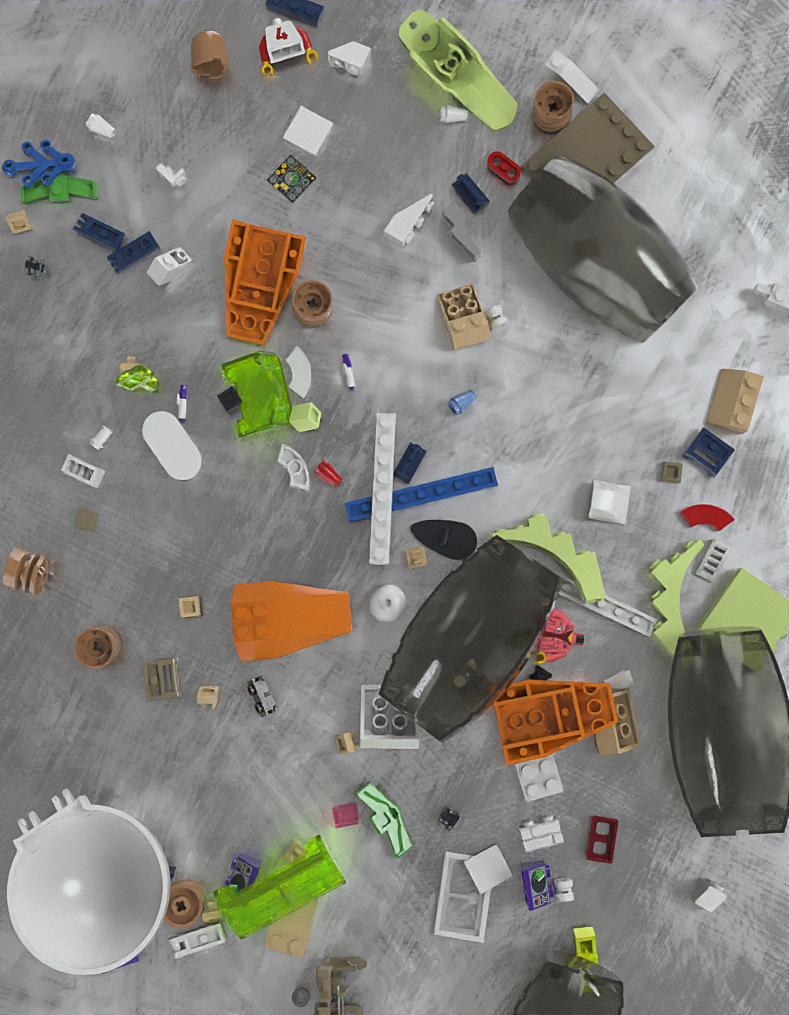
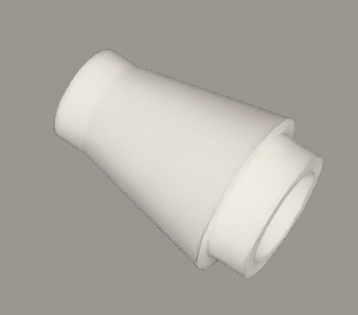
M446 104L440 108L439 120L443 121L444 124L466 122L468 111Z
M91 114L86 123L89 131L110 139L116 130L99 114Z
M622 670L604 680L605 683H610L611 690L627 689L634 685L630 670Z

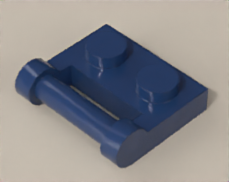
M703 427L686 449L683 456L687 459H692L710 472L709 475L714 478L735 449ZM696 447L718 462L714 467L693 452Z

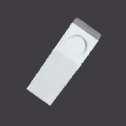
M557 50L552 53L544 64L542 73L553 81L566 84L570 87L574 96L587 105L599 90L570 59Z

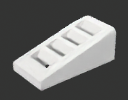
M68 454L61 469V472L95 488L99 487L105 474L104 470ZM75 461V462H76V463H75V466H74V468H73V470H72V472H71V471H70V468H71L73 462ZM90 468L89 471H88V473H87V475H86V477L83 478L84 475H85V473H86V471H87V469Z
M712 539L695 574L714 582L732 547L719 540ZM715 546L722 549L723 552L720 553L714 550ZM711 553L720 557L719 560L710 557ZM707 561L716 564V567L707 564ZM705 567L713 571L712 575L703 571V568Z

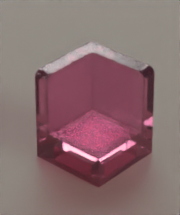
M355 802L333 806L332 810L336 828L359 824V815Z

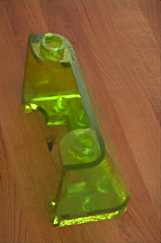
M256 351L221 364L223 378L229 383H234L235 390L243 401V404L239 405L242 419L237 420L235 426L239 438H246L292 426L289 422L292 406L281 361L276 353Z

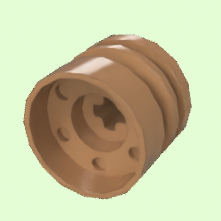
M550 81L541 85L536 91L533 119L539 128L548 132H558L569 124L574 106V94L570 87L562 82Z
M307 280L296 287L292 297V309L299 323L307 327H317L327 322L331 315L333 299L329 288L317 280ZM312 303H314L315 307H313V309H310L309 306H311Z
M19 548L13 549L4 568L3 586L15 590L22 586L23 592L28 593L30 591V594L38 595L48 576L49 557H40L39 554H34L31 557L29 551Z
M95 625L82 631L76 637L74 643V654L78 662L91 669L101 668L114 661L121 649V640L117 632L106 625ZM102 642L101 648L97 649L98 643Z

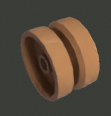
M180 879L172 883L169 904L164 920L176 928H186L194 924L204 912L207 903L203 887L190 879Z

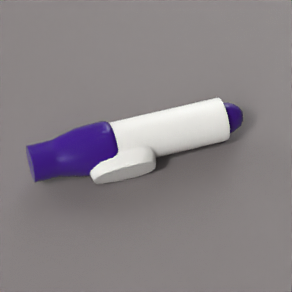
M343 354L342 372L346 376L348 388L353 391L355 382L349 355Z
M180 385V391L177 394V405H179L178 419L180 422L186 419L187 385Z

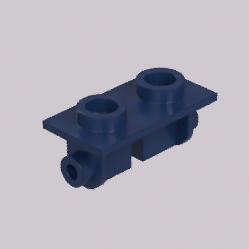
M467 173L464 175L460 174L456 178L457 181L452 184L475 213L490 202Z
M410 442L394 470L393 476L409 484L427 451L422 449L420 445Z

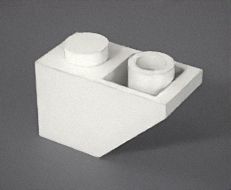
M352 41L330 50L327 54L328 62L334 67L347 69L351 74L363 76L371 57V48Z
M179 247L156 257L146 273L160 286L175 278L192 262V259Z
M701 878L690 899L695 904L712 913L727 898V895L722 892L724 888L719 886L718 883L711 879L705 881Z

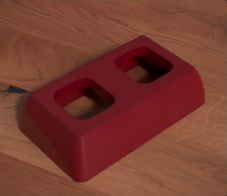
M600 816L592 817L587 860L608 864L613 862L619 823L617 819ZM597 823L609 824L607 835L596 833ZM595 842L606 843L605 854L593 852Z

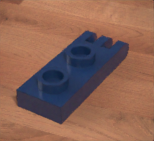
M82 213L80 217L86 221L78 219L76 223L82 226V228L74 226L73 230L108 248L118 251L126 237L125 233Z
M148 231L118 251L110 254L107 259L108 261L116 259L111 263V266L113 268L117 267L114 271L116 274H119L159 250L160 247L151 232Z

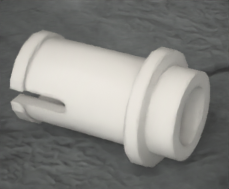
M103 425L96 436L90 439L92 441L89 444L99 450L103 448L102 445L113 432Z

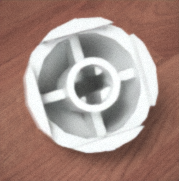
M391 584L381 585L371 593L369 609L378 620L394 622L405 613L407 606L406 596L397 586Z

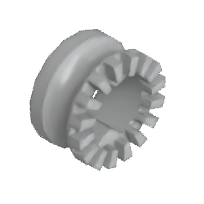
M301 987L293 992L292 1002L295 1006L300 1008L306 1006L309 1002L310 993L307 989ZM299 992H303L306 995L304 1002L296 1000Z

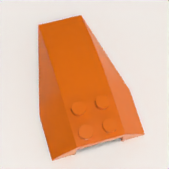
M232 219L224 255L227 337L260 345L265 344L299 275L307 237Z
M277 581L234 585L231 599L233 639L241 661L280 658L353 632L348 592Z
M528 679L490 687L506 765L545 758L592 734L619 723L610 683Z

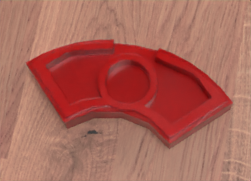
M709 504L694 505L680 512L691 527L698 524H707L713 526L717 531L722 530L735 520L722 508Z

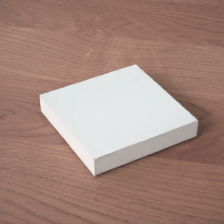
M301 106L283 136V140L316 157L331 132L334 123Z

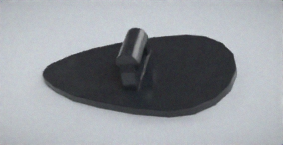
M424 520L414 523L410 528L415 538L423 545L453 560L468 558L477 547L475 531L469 525L462 522Z

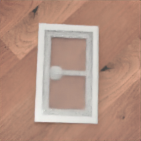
M445 851L433 934L484 943L491 889L480 894L464 863L466 860L474 857V855Z

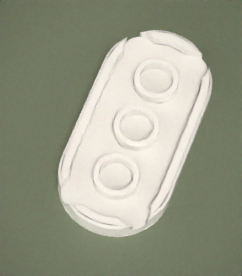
M165 411L155 412L148 416L142 428L143 437L167 473L178 480H190L197 476L202 466V455L178 419Z

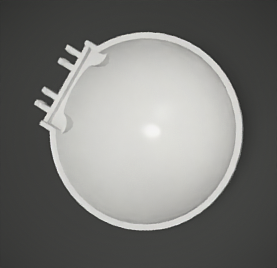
M66 788L62 792L68 803L66 807L60 798L55 795L52 797V802L58 812L41 822L36 813L31 811L28 815L34 826L32 829H30L23 818L18 820L23 835L13 840L18 851L12 862L8 877V910L19 939L38 960L64 973L93 975L113 970L130 961L156 935L169 904L171 891L170 871L161 845L143 823L124 811L102 805H91L86 795H81L75 800L71 792Z

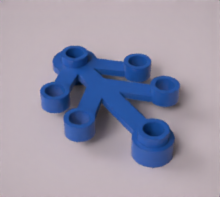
M43 140L40 143L42 151L49 153L55 158L48 160L34 149L31 142L27 141L22 144L21 148L26 155H30L36 161L15 162L8 159L3 162L2 170L6 176L14 177L18 174L19 170L35 169L30 175L26 174L22 177L23 185L30 188L40 177L43 185L49 186L62 171L69 172L73 170L75 159L69 153L61 154L53 148L49 140ZM55 167L50 173H44L48 168Z

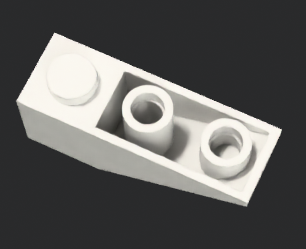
M430 194L395 214L384 230V236L403 248L406 243L410 244L415 235L413 234L416 227L420 228L424 221V214L426 212L429 213L434 206L433 195Z

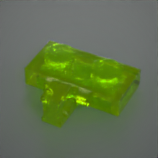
M136 365L116 377V385L129 391L142 387L153 392L156 390L157 379L153 377V371L148 370L145 366Z

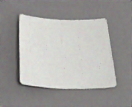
M497 845L464 862L480 894L513 877Z

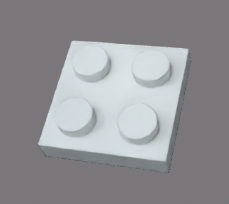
M553 754L545 758L515 763L526 802L564 791Z

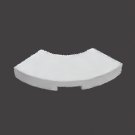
M296 346L285 360L292 371V381L289 388L305 399L312 382L311 367L304 352Z
M281 444L277 463L287 469L290 476V486L309 491L310 476L305 461L294 449Z

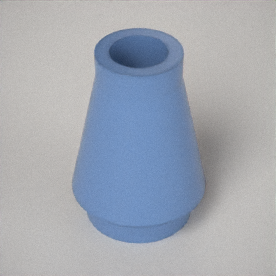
M470 389L467 392L451 397L448 406L455 415L461 414L477 399V396Z

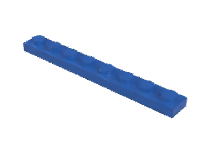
M494 467L393 491L392 512L496 487L498 482ZM373 496L345 503L349 522L372 517Z

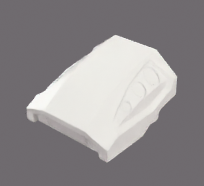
M593 480L592 500L590 502L591 507L588 518L625 524L630 486Z

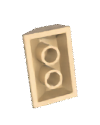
M722 369L706 423L741 434L747 432L764 376L745 370Z
M629 689L612 692L619 723L595 733L600 756L620 754L641 746Z

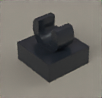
M233 386L217 395L227 413L243 404L242 399Z

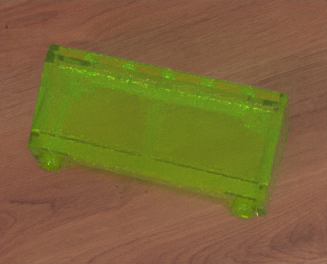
M320 834L306 842V855L245 889L235 893L231 887L223 886L213 891L220 911L241 940L347 883L331 848Z

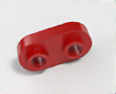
M499 151L492 152L488 156L487 165L491 171L508 183H515L519 180L521 168L518 164ZM497 160L500 164L494 165L493 162ZM513 172L515 175L511 177L508 173Z

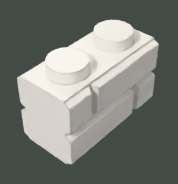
M552 815L542 817L541 821L536 823L533 820L523 822V826L519 827L525 852L564 843L559 821L557 818H553Z

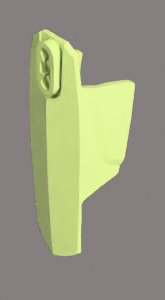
M424 10L414 11L400 26L399 37L410 50L409 55L441 88L450 92L493 130L512 124L517 113L518 103L482 61L480 53L444 17L436 20ZM416 23L417 27L411 29V24ZM424 35L430 37L428 42H424Z

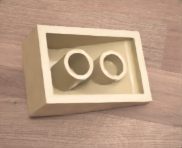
M282 885L265 948L303 958L319 895Z

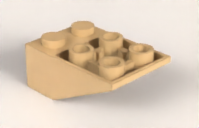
M473 284L437 294L454 350L491 339L489 324Z

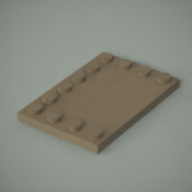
M604 92L523 163L521 169L566 218L572 222L647 156L655 146Z

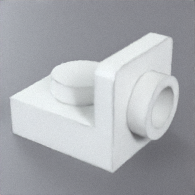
M162 163L156 167L158 174L173 189L185 183L187 174L183 168L175 174L169 166L165 167Z

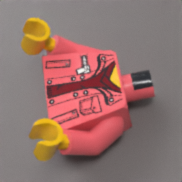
M545 603L541 604L545 606V611H539V614L543 615L538 652H533V654L538 655V660L533 661V663L537 664L554 662L566 656L567 652H571L572 644L583 646L584 634L574 633L575 625L571 624V619L561 610Z

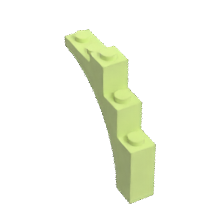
M532 515L527 521V527L525 525H518L513 527L512 530L506 531L503 528L492 533L493 545H524L537 549L559 562L576 582L584 604L604 601L606 598L596 553L582 551L576 556L571 533L560 532L555 534V537H552L547 515Z
M700 539L689 541L684 546L685 550L681 554L677 552L669 559L671 563L666 559L656 560L650 566L651 570L648 572L663 589L662 591L660 589L651 596L652 600L649 602L664 619V621L660 619L653 626L652 635L682 668H686L699 656L684 630L680 615L679 598L686 570L695 555L705 546Z

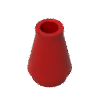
M324 460L314 470V473L317 474L316 477L330 483L335 488L342 481V478L329 462L326 463Z

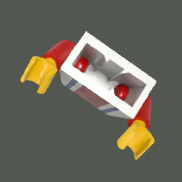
M277 18L272 21V26L265 29L266 35L262 37L259 44L261 62L264 63L262 73L265 77V70L268 68L271 69L272 76L274 75V70L269 61H271V64L304 54L305 50L307 51L306 60L309 64H311L310 55H313L317 61L318 54L311 49L312 44L307 32L298 26H294L291 21L282 22L281 19Z

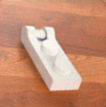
M220 921L173 936L168 940L169 944L173 947L174 951L172 953L175 959L225 943L226 937ZM184 941L186 948H181L180 942Z

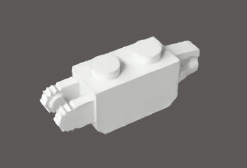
M758 283L755 286L753 293L762 297L761 300L764 301V306L789 316V288L778 283L773 285L768 283L767 286Z

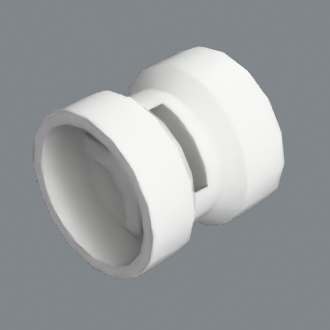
M500 305L484 312L490 322L489 327L491 331L497 330L508 323L507 318L502 314L503 310Z
M571 878L553 880V887L556 889L554 894L556 902L574 900V893L571 891L573 886Z

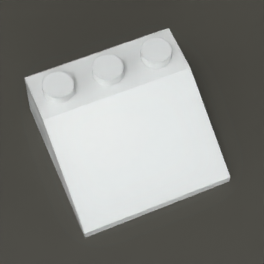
M361 685V748L419 749V686Z

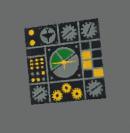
M290 154L267 181L293 203L317 177Z

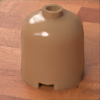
M204 30L197 33L192 39L191 69L196 77L201 78L200 75L208 76L209 80L219 79L225 76L227 70L229 71L226 41L218 32Z

